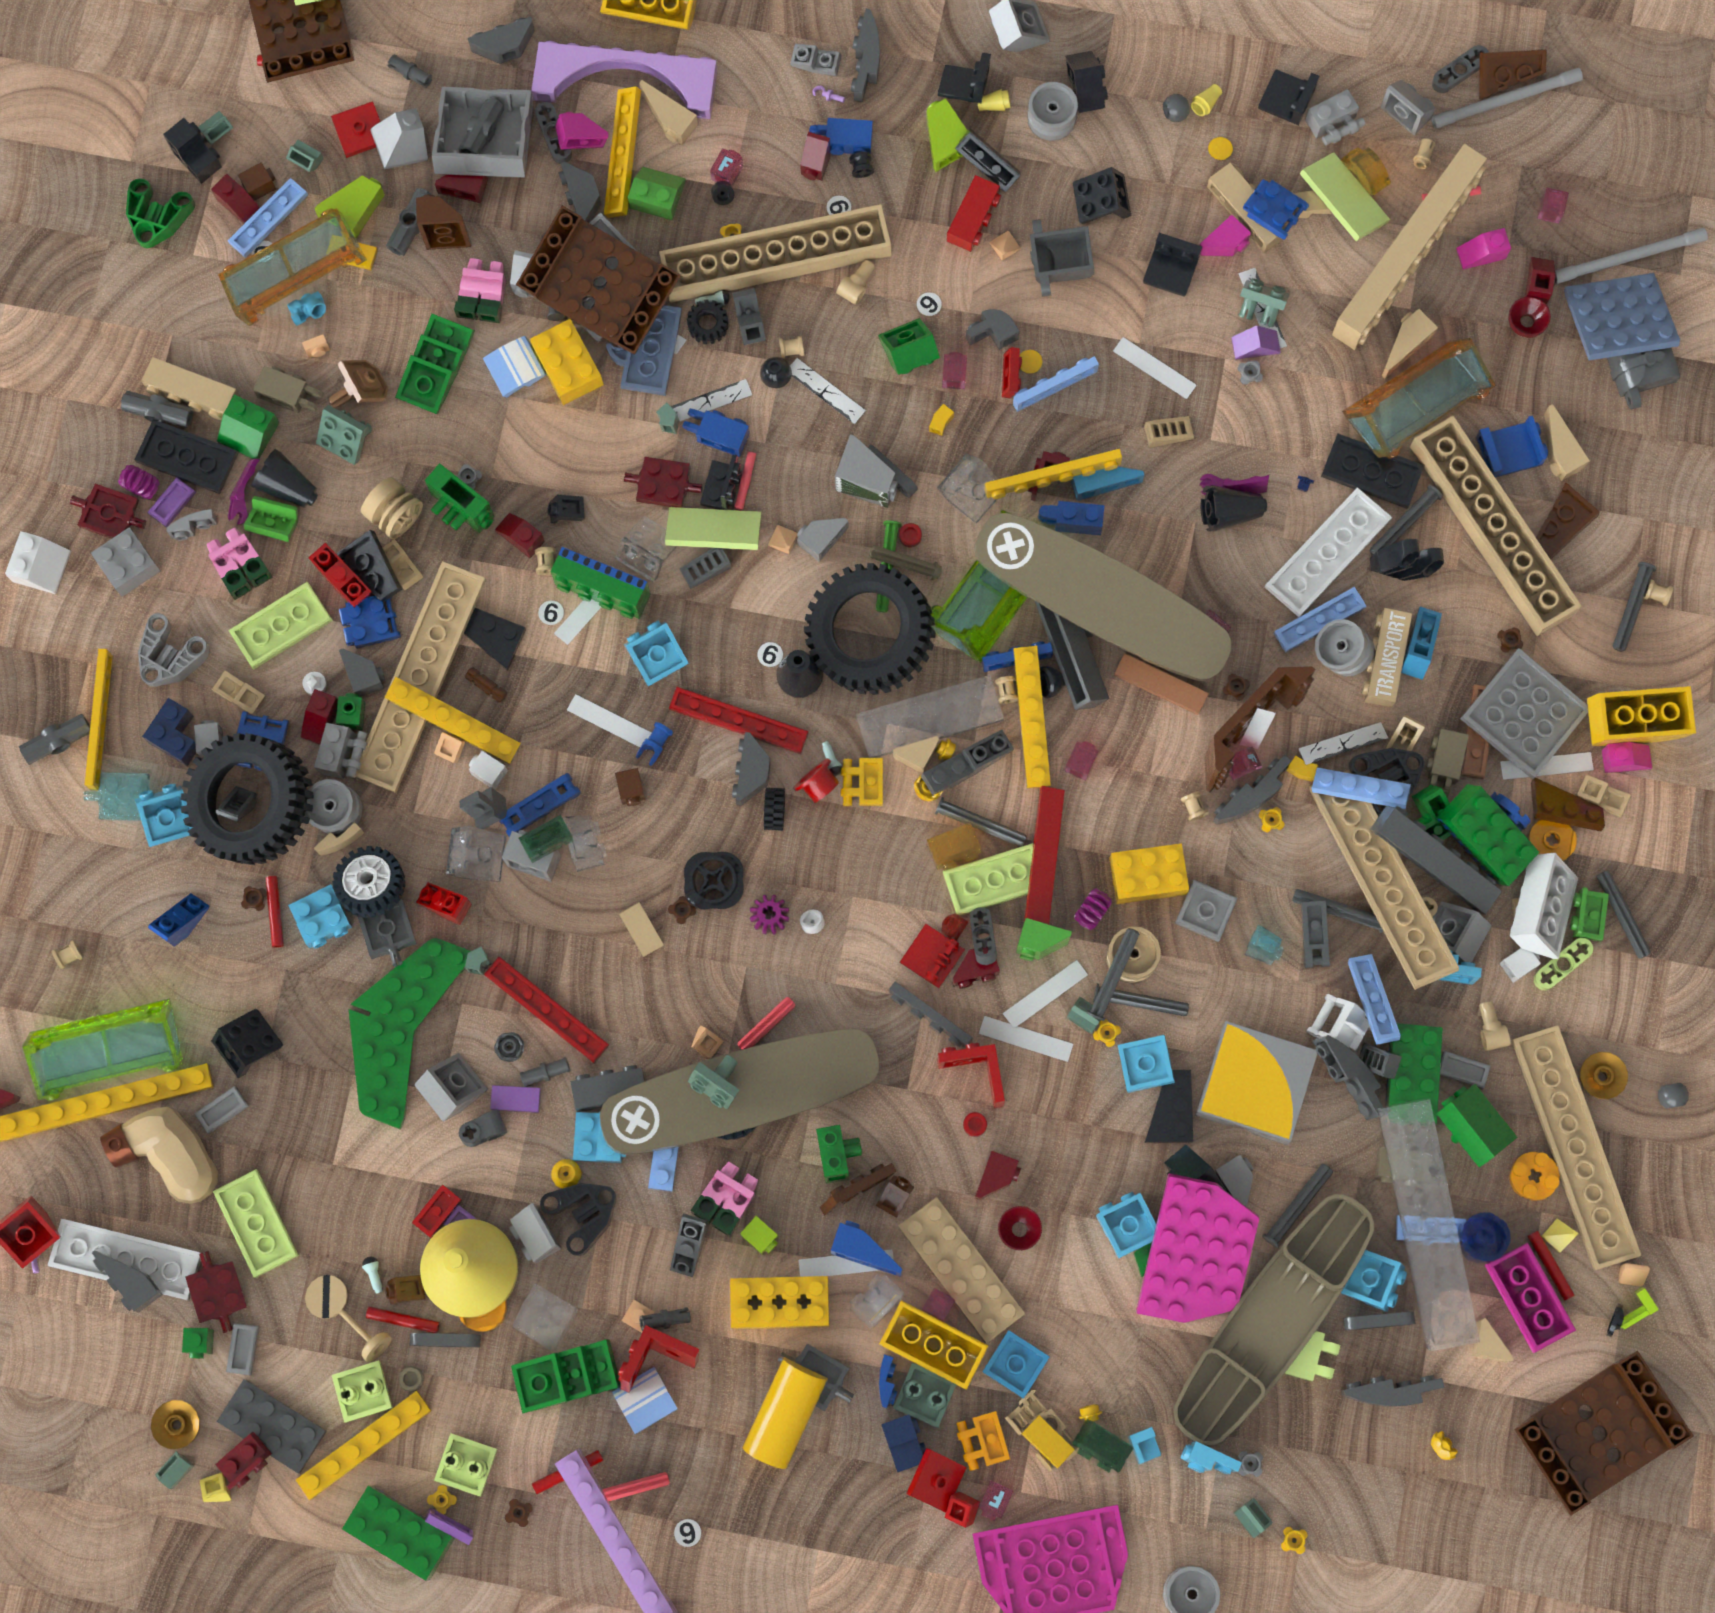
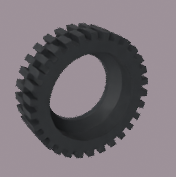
M867 563V568L862 564H856L855 571L846 567L842 569L844 572L842 577L837 572L831 575L834 582L830 585L825 580L821 585L826 590L823 593L817 590L813 595L818 601L816 603L810 601L808 608L812 611V614L805 615V621L809 624V626H804V633L809 637L805 639L806 645L811 649L809 653L816 660V665L839 686H844L851 692L856 690L859 694L865 695L866 691H869L872 695L879 694V689L885 693L891 692L890 686L894 685L897 689L902 687L901 680L904 678L908 682L914 679L910 673L913 670L919 673L923 669L919 665L921 660L927 663L929 659L926 651L927 649L933 650L934 644L930 641V638H935L936 634L932 628L935 625V619L931 615L933 613L932 608L919 588L905 574L902 575L895 568L890 570L887 565L880 564L878 568L874 563ZM877 593L889 598L898 609L901 621L898 638L894 645L879 657L866 660L850 657L839 648L835 640L834 621L842 606L856 595Z
M236 733L233 734V737L228 735L221 737L223 742L215 740L210 743L213 749L205 747L201 751L204 755L203 759L195 757L193 763L197 765L196 769L189 768L186 773L192 776L190 782L183 781L182 787L188 788V792L181 793V800L187 801L186 806H181V813L189 815V817L183 819L184 824L193 827L188 830V833L191 837L197 838L194 842L198 846L205 847L203 849L205 852L213 854L214 857L248 865H255V863L264 864L267 863L266 859L276 860L278 859L276 853L284 855L289 851L285 845L293 847L298 841L294 838L295 835L302 836L305 830L300 828L301 824H309L310 818L305 817V812H312L313 805L307 804V799H314L312 791L306 789V787L312 786L311 779L303 777L309 772L306 767L300 766L303 763L301 758L294 756L295 752L285 747L286 745L249 733H245V735ZM239 763H252L259 767L269 780L271 787L270 806L265 817L255 827L244 832H231L220 825L216 814L218 789L226 774Z

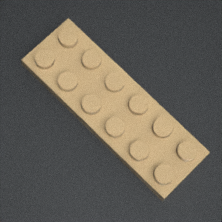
M937 1197L898 1226L986 1344L1025 1315L1024 1311Z

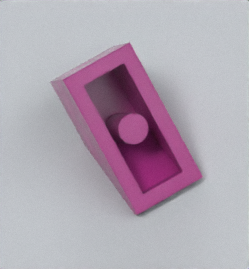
M566 112L560 114L555 125L560 149L603 148L608 139V132L582 113Z
M1230 215L1200 243L1199 246H1202L1200 255L1234 256L1238 251L1241 253L1250 244L1251 232L1233 215Z
M1505 228L1482 233L1456 248L1463 270L1504 260L1511 250Z
M1623 742L1607 744L1602 749L1605 773L1652 769L1649 745Z

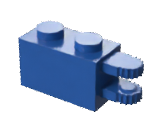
M828 118L827 125H811L809 128L811 133L830 138V153L833 155H842L843 153L854 154L857 152H869L871 154L873 121Z
M689 408L687 414L694 419L700 420L701 423L697 425L684 421L682 428L695 433L698 443L731 455H737V457L741 456L750 434L749 425L745 421L734 418V420L729 419L723 413L715 410L712 412L706 410L704 413Z
M1058 501V506H1041L1038 519L1041 523L1055 525V531L1101 536L1105 505Z

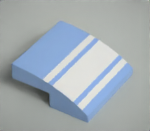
M526 336L503 345L483 358L502 396L506 398L523 386L529 387L547 375Z
M655 1367L637 1376L630 1393L621 1390V1387L612 1391L634 1434L641 1432L678 1409Z

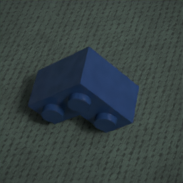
M168 698L142 737L149 744L185 766L189 765L196 754L195 741L183 734L194 716L187 708Z
M909 1414L881 1424L897 1473L918 1466L926 1447L924 1442L920 1444L918 1442L916 1434L920 1433V1428L916 1418L911 1419Z

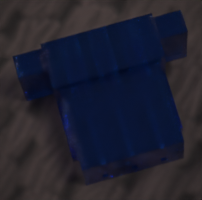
M1298 475L1297 479L1300 481L1297 489L1307 492L1310 483L1313 484L1314 480Z

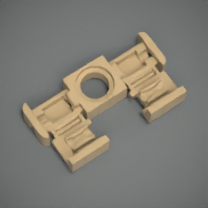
M1031 1390L1024 1399L1022 1398L1019 1401V1405L1022 1403L1024 1405L1021 1408L1018 1406L1005 1419L1017 1434L1020 1435L1024 1431L1023 1428L1028 1423L1031 1424L1038 1415L1044 1420L1054 1418L1058 1423L1055 1431L1075 1449L1066 1459L1067 1461L1082 1450V1445L1079 1447L1066 1433L1065 1429L1067 1427L1051 1408L1049 1410L1046 1409L1035 1396L1036 1390ZM1040 1451L1036 1453L1037 1458L1051 1472L1055 1466L1051 1462L1049 1464Z

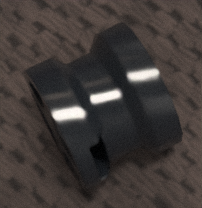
M857 152L849 157L850 164L853 165V177L864 178L874 173V168L870 164L872 157L869 152Z

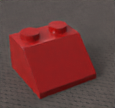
M32 1196L28 1197L0 1220V1245L22 1269L61 1238L47 1212Z

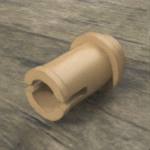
M1422 139L1418 154L1413 158L1415 167L1426 169L1431 164L1430 157L1435 147V142H1432L1433 140Z

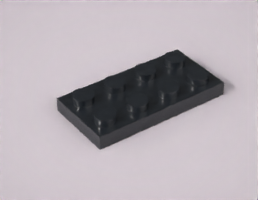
M153 419L134 460L136 463L220 494L238 456V452Z
M1337 433L1321 477L1352 489L1358 487L1363 493L1408 509L1424 465Z

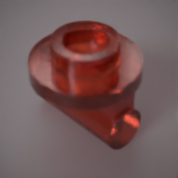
M958 914L948 915L942 922V932L950 940L954 939L957 941L969 922Z

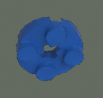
M1494 792L1490 796L1520 831L1525 830L1531 823L1530 818L1526 814L1522 817L1519 812L1520 808L1500 793L1497 795Z

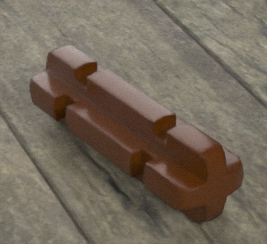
M474 667L467 671L465 678L471 683L474 681L475 686L489 696L491 694L492 698L497 702L505 699L507 695L506 690L501 687L498 688L495 682L484 674L480 675V671Z

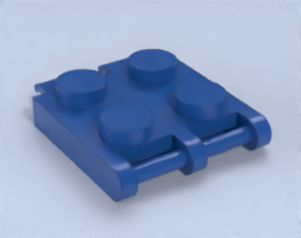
M1262 179L1254 193L1244 204L1243 209L1248 212L1247 217L1285 240L1288 236L1287 232L1292 225L1297 224L1299 221L1298 217L1303 210H1307L1309 204L1277 182L1271 180L1269 183ZM1298 207V211L1295 213V215H1293V212ZM1286 222H1289L1288 225H1287V226L1285 227V229L1283 230L1282 228H1283V226L1285 225V223H1286Z
M376 596L365 598L355 608L347 602L345 603V608L339 609L342 625L351 626L343 629L347 646L355 645L357 649L401 637L400 632L397 631L395 622L397 616L396 612H393L391 598L386 601L388 613H386L384 602L380 601ZM388 620L391 621L392 633L390 632Z
M243 711L237 733L244 735L245 733L254 734L284 744L289 720L278 721L269 719V716L265 715L263 717L248 715V712ZM247 719L260 721L261 724L248 722ZM267 724L279 725L281 728L268 726ZM252 763L237 764V766L252 768L253 765ZM255 765V769L261 770L259 767Z

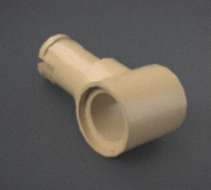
M864 260L855 274L843 278L836 294L857 305L865 294L866 280L874 271V264Z
M1493 1002L1480 1004L1479 1008L1484 1023L1480 1035L1485 1051L1510 1046L1508 1029L1498 1021Z

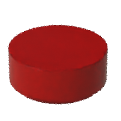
M907 523L899 531V540L906 547H915L922 540V531L918 525Z
M978 1112L968 1114L963 1122L964 1131L971 1137L983 1135L987 1129V1120L984 1115Z

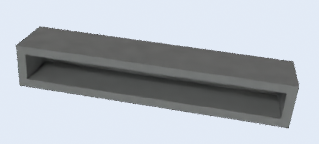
M1035 601L1075 710L1095 708L1110 699L1084 629Z
M1386 806L1370 830L1473 910L1486 914L1502 892L1496 887L1497 882L1487 875L1483 877L1479 874L1478 871L1480 869L1469 861L1465 863L1461 860L1462 855L1453 848L1448 850L1442 845L1444 841L1435 834L1430 836L1425 832L1426 827L1416 820L1412 822L1407 818L1408 813L1398 806L1395 808Z

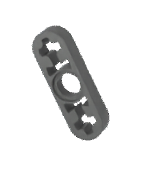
M1481 45L1474 46L1437 71L1432 80L1433 89L1439 93H1446L1480 70L1479 58L1474 60L1472 65L1470 62L1475 54L1479 56L1480 53L1489 52L1487 48ZM1456 65H1463L1466 67L1467 72L1459 74L1455 71L1454 67ZM1449 73H1450L1451 77L1447 80V83H1446V84H1445V83H1441V84L1438 83V82H1439V79H1441V80L1446 79V78L1449 76Z
M542 102L537 105L535 114L552 158L558 164L569 162L572 158L571 149H562L565 151V155L561 156L556 145L559 144L558 136L551 138L547 135L550 129L556 128L555 125L559 118L556 110L551 103ZM546 110L549 113L551 122L547 123L542 111Z
M873 445L867 447L895 472V481L898 482L897 489L910 498L918 490L916 484Z
M976 908L970 913L975 956L978 963L989 965L997 959L991 912L987 908ZM983 918L984 924L979 925V919ZM983 933L989 934V936H988L987 938H984V939L978 938V936H979L980 934H983ZM987 947L988 953L984 954L983 948Z
M1414 1312L1343 1318L1345 1330L1415 1324Z
M410 1333L409 1346L479 1348L481 1335Z

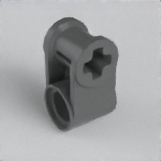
M499 1110L487 1112L474 1120L464 1123L459 1128V1137L467 1147H475L507 1133ZM468 1130H472L474 1133V1138L471 1140L469 1137H466Z

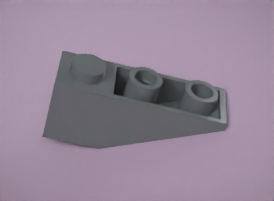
M95 1250L92 1252L96 1258L93 1260L95 1266L101 1272H106L109 1276V1279H107L108 1284L115 1292L119 1290L123 1296L121 1302L129 1311L133 1310L139 1313L163 1295L148 1274Z

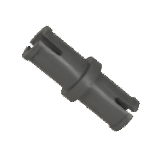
M395 54L390 57L388 61L389 68L402 74L405 79H411L424 88L430 85L432 81L431 74L417 68L415 63H408Z
M564 1057L548 1064L545 1062L540 1063L539 1067L520 1072L524 1087L543 1080L546 1082L550 1081L551 1077L570 1072V1066L567 1058Z
M688 1307L672 1311L664 1309L660 1313L640 1316L639 1322L642 1331L645 1325L654 1329L660 1327L668 1329L671 1325L690 1323L691 1316Z

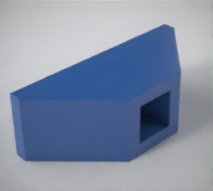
M190 893L150 923L148 928L175 947L190 935L210 906Z

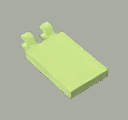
M1316 1331L1285 1374L1313 1382L1315 1375L1332 1379L1335 1369L1317 1365L1320 1352L1323 1351L1337 1356L1341 1345L1324 1341L1325 1333Z

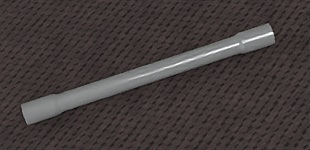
M1575 68L1537 83L1455 110L1431 116L1432 125L1437 129L1455 123L1458 120L1560 86L1564 87L1582 81V71L1580 68Z
M1703 227L1673 238L1590 262L1555 270L1554 282L1559 284L1592 272L1682 246L1704 242L1708 239L1707 231Z

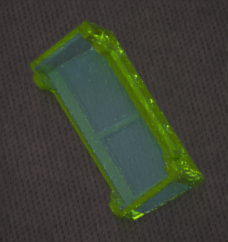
M976 560L943 607L939 605L932 607L933 613L931 615L935 619V625L932 628L938 636L981 663L982 657L986 656L1027 597L998 579Z
M170 998L29 1032L22 1046L38 1100L46 1098L47 1101L59 1098L60 1093L64 1089L157 1067L164 1072L176 1070L182 1061Z

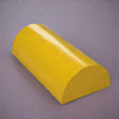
M603 0L600 12L602 14L689 30L693 22L697 0Z
M903 1300L900 1301L879 1343L881 1346L967 1390L989 1346Z
M784 1357L743 1444V1450L765 1464L786 1469L828 1378Z

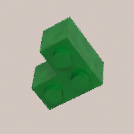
M1431 784L1413 795L1412 799L1422 815L1416 821L1426 827L1425 832L1430 836L1435 834L1442 840L1450 837L1451 834L1436 819L1450 804L1443 789Z

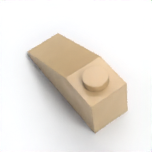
M641 80L639 83L641 94L663 130L664 135L671 142L675 143L677 141L683 145L698 125L697 115Z
M1420 309L1414 313L1410 311L1402 318V325L1382 374L1384 379L1435 335L1438 327Z
M1552 404L1544 413L1549 463L1552 473L1563 481L1585 469L1590 460Z

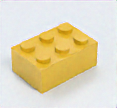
M571 319L530 338L531 346L562 405L603 386L601 374Z
M1182 843L1114 852L1110 855L1109 860L1116 904L1187 895L1189 891Z

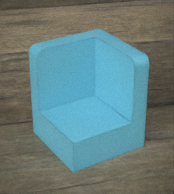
M1153 1427L1128 1436L1138 1464L1161 1456L1155 1440L1156 1435Z

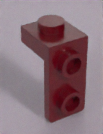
M1043 451L1042 458L1037 457L1034 470L1069 462L1070 458L1061 452L1049 453ZM1037 486L1028 489V492L1032 493L1031 500L1033 501L1036 500L1039 490Z

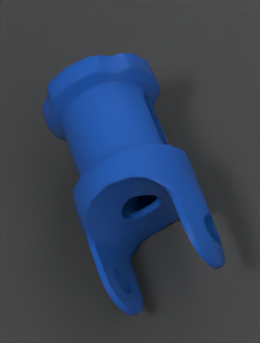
M655 722L654 730L649 738L643 741L636 754L638 759L644 750L654 751L655 753L649 763L650 766L655 763L663 751L662 746L667 738L673 735L672 730L659 722Z

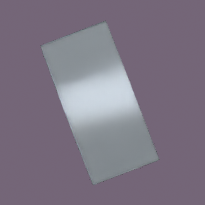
M795 44L790 64L805 71L837 76L842 56L840 52L818 50L815 45Z
M212 509L195 512L170 524L167 527V533L172 539L178 541L187 540L188 537L195 536L194 527L208 529L211 527L210 525H217V518Z

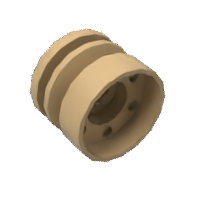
M389 477L380 482L369 493L361 507V514L372 524L379 523L380 531L385 532L390 539H396L414 524L422 511L423 503L418 498H415L412 493H405L404 486L393 477Z

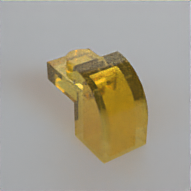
M1357 147L1340 159L1348 170L1356 175L1357 180L1364 189L1373 196L1391 184L1383 162L1370 148H1366L1363 151Z

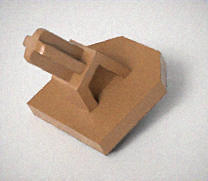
M341 360L337 364L346 381L343 383V389L329 397V402L333 408L337 409L351 399L356 400L358 403L382 402L386 398L388 386L379 369L367 360Z

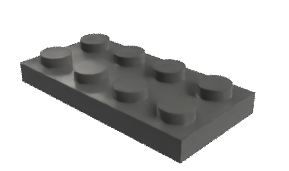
M243 1379L217 1420L218 1423L243 1439L251 1432H254L272 1453L271 1457L298 1474L301 1473L327 1432L246 1379Z

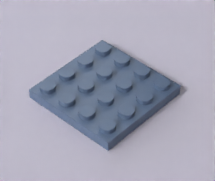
M1654 273L1567 286L1564 289L1565 298L1589 361L1678 347L1680 344L1679 335Z

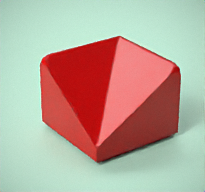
M962 1492L952 1494L945 1518L966 1528L974 1523L980 1501Z

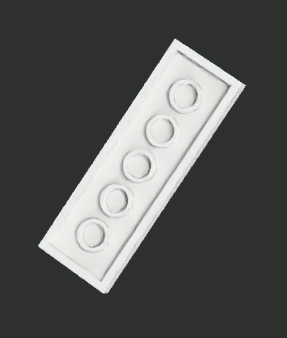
M1357 487L1269 580L1264 588L1295 615L1300 617L1391 521L1392 517Z
M61 1218L58 1228L61 1238L53 1245L48 1266L107 1281L109 1276L105 1271L101 1272L93 1262L96 1258L92 1252L95 1250L148 1274L163 1295L190 1300L191 1294L185 1276L198 1272L201 1261L200 1252Z

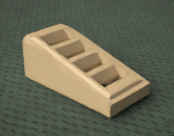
M1189 416L1145 422L1144 425L1149 448L1194 439ZM1180 424H1184L1186 434H1182ZM1175 425L1177 435H1173L1171 426ZM1167 427L1169 436H1164L1163 428ZM1155 429H1158L1160 437H1156Z

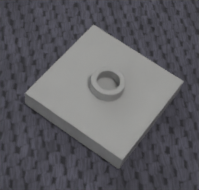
M1193 880L1175 924L1219 942L1237 898Z

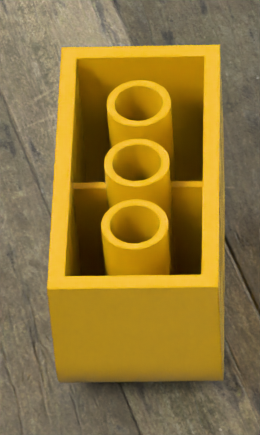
M1691 686L1606 692L1587 698L1592 746H1606L1607 744L1623 742H1662L1681 739L1696 733Z

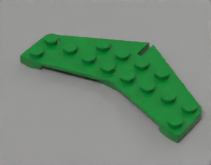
M438 938L430 939L406 958L402 965L395 967L350 1004L370 1012V1015L366 1016L348 1009L359 1110L366 1117L401 1130L406 1116V1099L415 1032L458 975L462 974L465 970L467 954L471 952L470 950Z

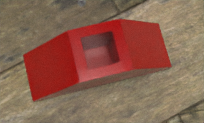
M326 542L308 557L331 586L354 608L372 593Z
M429 882L421 890L416 901L417 904L459 925H461L472 906L467 897Z

